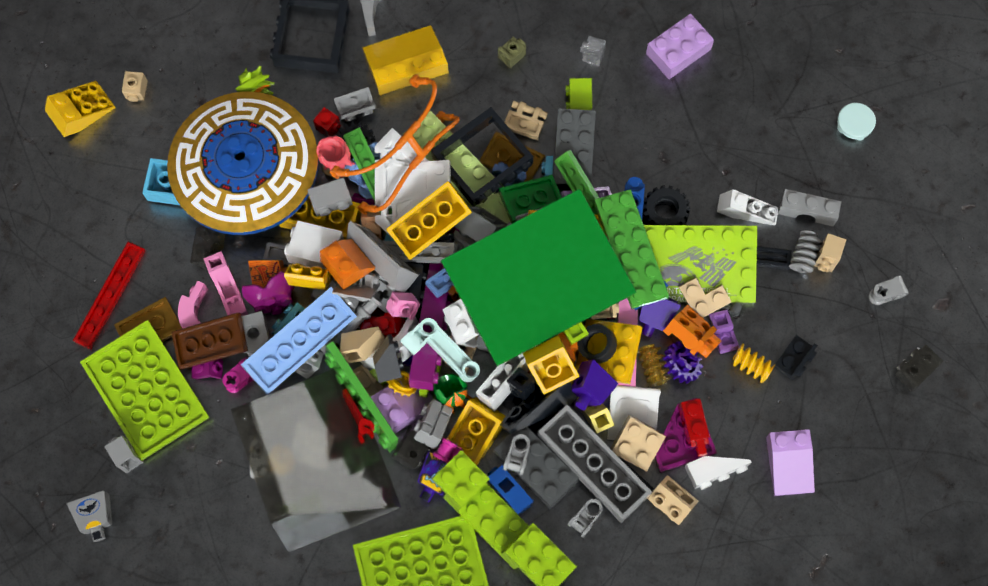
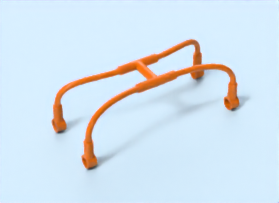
M414 74L409 80L410 84L415 88H418L419 85L431 84L432 94L419 119L413 122L388 154L372 165L359 170L341 169L337 165L330 170V174L336 179H339L341 176L349 177L350 175L366 173L386 162L408 141L417 156L409 164L408 169L393 193L383 205L378 207L376 205H369L364 201L361 202L357 208L364 215L368 212L377 213L386 209L397 196L411 171L416 169L435 146V143L460 122L459 116L439 111L435 116L442 123L445 121L453 122L439 132L431 141H428L423 148L413 137V134L421 126L436 98V82L428 77H420Z

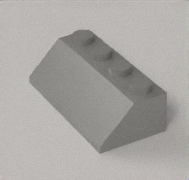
M353 221L348 223L347 239H352L375 266L376 272L374 274L381 280L385 279L388 282L387 286L392 291L406 292L419 275L370 229Z

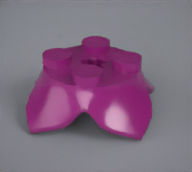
M281 271L268 281L265 288L253 284L242 286V295L254 308L255 313L262 311L263 313L278 315L283 312V308L293 302L292 292L295 286L288 285L284 273Z

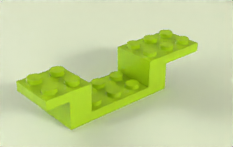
M461 450L432 478L446 493L443 498L513 569L519 568L536 586H559L577 566L534 523L528 525L486 483L490 478Z

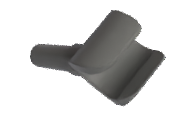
M734 302L731 307L724 306L720 309L728 310L731 316L737 317L742 311V306Z

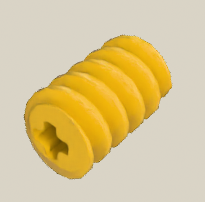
M742 343L733 357V366L735 367L740 363L741 371L747 368V375L754 372L753 378L756 379L761 376L760 383H763L775 365L771 367L770 359L764 363V355L757 358V351L750 354V347L743 350L744 343Z

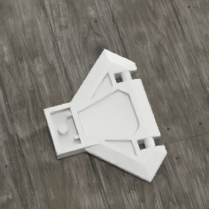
M391 128L375 145V153H380V159L395 147L401 135ZM408 142L392 158L375 168V205L378 207L389 199L408 169L409 164L417 156ZM424 158L416 169L411 171L392 203L381 211V215L375 216V223L390 235L386 230L389 226L447 181L451 182L450 161H429ZM388 208H392V214H388Z

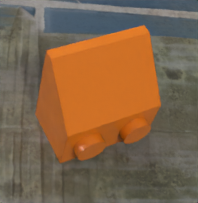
M352 239L337 240L320 251V262L328 269V272L343 290L375 270V266Z

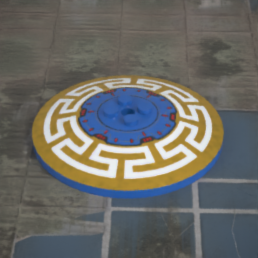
M260 92L225 94L197 108L177 130L168 154L167 171L169 183L176 200L183 210L204 227L231 235H248L263 232L289 219L309 197L308 189L314 187L319 169V158L316 151L317 142L311 127L302 114L284 100ZM238 153L245 154L242 160H236L235 157Z

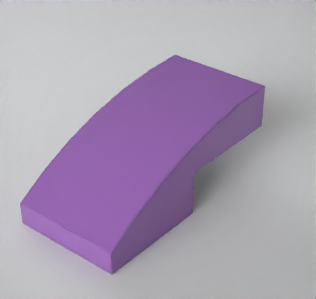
M728 310L709 314L711 327L714 326L717 329L714 334L722 340L717 346L719 353L723 354L738 350L739 344L733 331V323Z

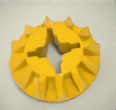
M401 371V378L386 381L389 383V388L394 389V393L398 392L401 396L405 394L409 397L411 394H415L417 388H410V374L405 371Z

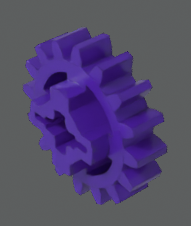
M680 341L667 347L668 349L664 351L666 356L663 357V360L667 361L664 367L669 368L667 373H672L674 380L679 378V383L685 381L688 384L699 378L698 376L702 374L700 369L703 368V365L699 363L702 358L697 357L698 352L692 355L690 353L691 349H687Z

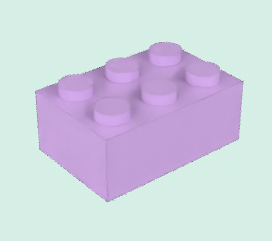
M689 14L649 42L646 54L668 79H671L712 49L714 39L693 15Z

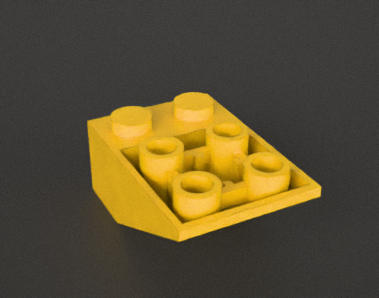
M96 80L47 96L45 105L46 113L63 137L82 131L115 109V105Z

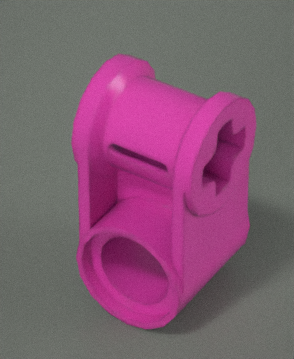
M249 357L243 358L223 376V384L227 391L237 393L253 381V378L241 366ZM230 380H233L236 383L233 385L232 383H230Z
M442 437V443L433 455L448 463L461 450L463 451V448Z

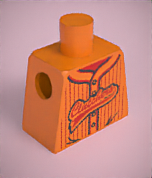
M283 260L248 261L252 284L262 288L267 286L268 281L281 271L285 273L287 267H284Z

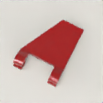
M344 389L343 397L358 425V440L363 444V435L368 434L370 439L374 438L373 431L375 426L372 421L362 416L347 389Z

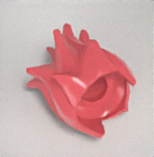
M336 135L328 136L318 142L316 151L320 163L325 166L324 170L328 168L331 170L335 165L341 169H344L346 165H355L350 159L351 152L342 138Z

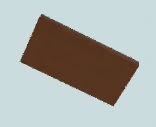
M234 313L172 331L179 370L248 351L241 313Z

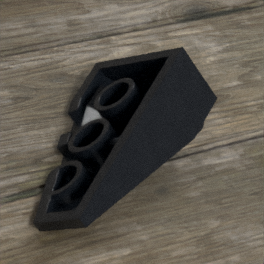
M535 380V391L526 400L521 398V403L511 409L500 426L510 434H513L561 411L566 405L570 406L578 396L572 391V384L570 382L543 394Z

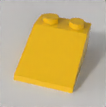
M474 397L468 400L447 439L463 448V452L478 466L502 430L500 424L506 416L498 410L494 412L480 402L478 397Z

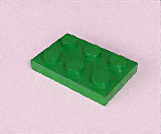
M553 175L502 187L498 191L511 223L515 222V216L528 213L529 210L543 208L562 198Z

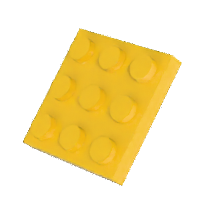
M586 319L585 328L593 324H601L611 330L616 336L617 348L613 357L606 362L598 364L618 383L630 384L642 327L639 325ZM603 333L593 335L588 342V351L594 355L601 353L607 345V337ZM580 352L576 366L580 365L581 362L589 361Z

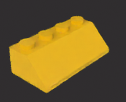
M447 181L386 230L407 258L411 260L471 214L472 211L452 183Z

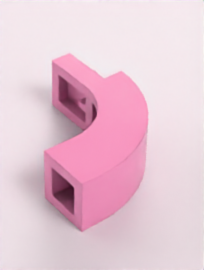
M222 251L203 258L227 315L241 313V316L248 315L241 292Z
M197 281L196 285L191 287L189 297L182 295L180 298L178 318L182 329L201 323L198 319V309L208 288L200 281Z

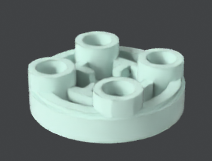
M851 103L840 111L837 118V129L848 138L860 141L871 134L876 124V118L868 106L861 103Z

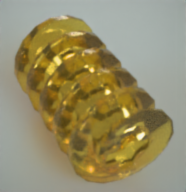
M655 344L645 345L637 351L638 354H641L639 356V360L643 362L641 367L646 369L644 371V375L648 376L646 382L651 383L648 388L662 385L671 379V376L664 375L669 369H662L666 364L665 361L660 362L664 354H657L662 348L655 347Z

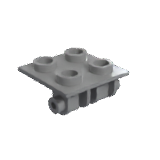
M369 273L345 290L338 284L332 291V294L342 298L353 297L359 301H370L380 287V284H378L379 277L376 274Z

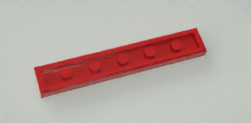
M127 241L73 339L75 343L92 350L146 251L145 248Z

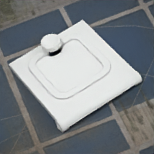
M617 385L610 397L609 413L614 426L608 428L607 440L616 439L628 415L657 429L660 389Z

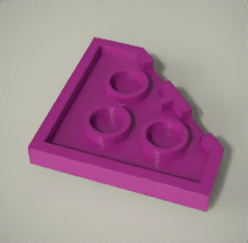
M680 403L677 404L664 431L666 437L655 456L660 473L704 457H698L696 448H691L690 444H687L678 409ZM710 436L708 439L709 444L705 445L707 450L706 456L717 454Z

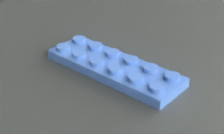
M332 287L327 289L241 364L267 395L357 317L341 297L332 294L334 290Z

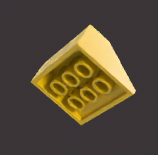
M431 25L362 47L379 95L410 86L409 80L414 74L432 79L449 73L447 60Z

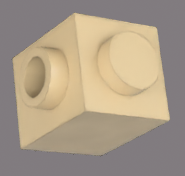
M125 71L122 93L129 101L145 100L148 80L144 73Z

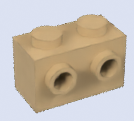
M668 475L648 498L656 508H659L670 520L678 525L699 502Z

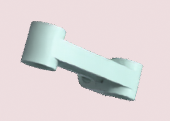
M431 318L422 320L400 341L413 355L428 343L464 382L473 381L480 373L478 364L473 362L437 325L436 321ZM423 325H429L432 328V332L426 333L423 330ZM466 367L473 370V376H468L465 373Z

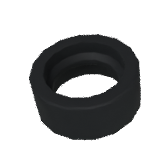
M601 324L587 326L586 330L589 335L577 342L579 352L586 359H594L597 363L608 361L616 352V336L611 330ZM597 333H603L607 337L605 349L599 354H591L587 348L590 338Z

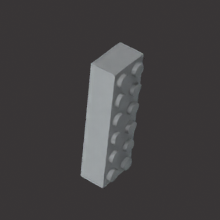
M568 405L538 431V437L579 477V480L620 523L651 495L652 491Z

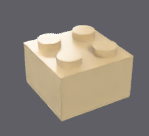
M628 415L610 449L620 458L647 472L666 436L657 429Z

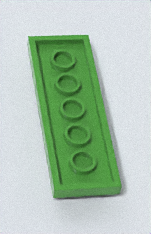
M631 189L594 199L593 203L604 234L637 292L627 298L631 309L668 299L669 294Z
M332 341L327 344L325 353L326 364L330 369L333 368L337 373L335 375L336 379L341 385H345L350 396L357 403L362 416L373 422L375 426L373 433L376 432L380 439L378 441L384 450L387 448L389 453L397 447V436L335 343Z

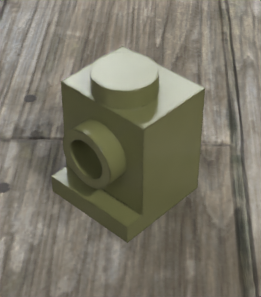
M512 37L502 47L498 48V57L511 69L526 55L525 42L520 38Z

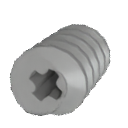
M802 230L799 233L798 244L795 246L789 267L797 272L810 273L814 270L810 266L816 264L812 259H817L818 257L814 252L820 251V248L816 245H821L822 241L818 239L819 236L815 232Z

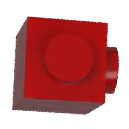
M325 107L313 120L315 129L326 137L333 136L341 127L339 117Z

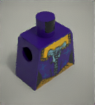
M431 452L427 453L417 481L424 486L419 497L428 503L435 493L442 497L446 494L432 478L447 463L435 457Z

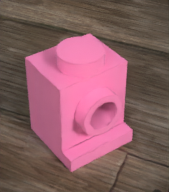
M392 292L387 301L386 309L392 317H406L414 320L420 303L412 293Z

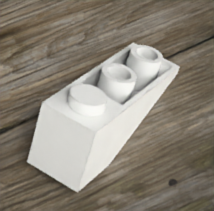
M732 189L720 194L717 212L735 219L775 226L779 208Z
M704 456L686 464L685 470L694 489L700 487L703 490L710 487L712 481L718 479L721 482L730 478L729 474L735 471L737 474L748 470L747 466L751 464V460Z

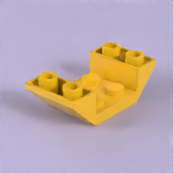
M289 264L284 273L288 285L327 290L333 279L332 275L328 273V269H322L318 266L306 267L301 264Z

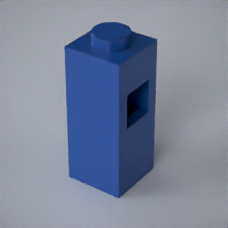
M502 465L499 468L495 466L488 472L490 479L487 482L519 516L522 515L533 505L534 501L509 472L503 470L504 467Z

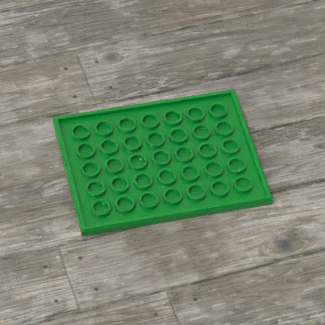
M580 189L441 260L446 273L496 366L509 361L637 293Z

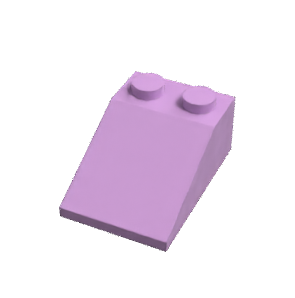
M388 386L371 396V399L393 432L397 433L423 417L420 415L425 404L429 405L431 400L434 399L430 392L427 398L419 397L420 389H417L415 394H411L408 397L405 394L401 396L398 392L394 393V389H390Z
M810 429L769 433L766 441L774 496L814 493L813 448Z

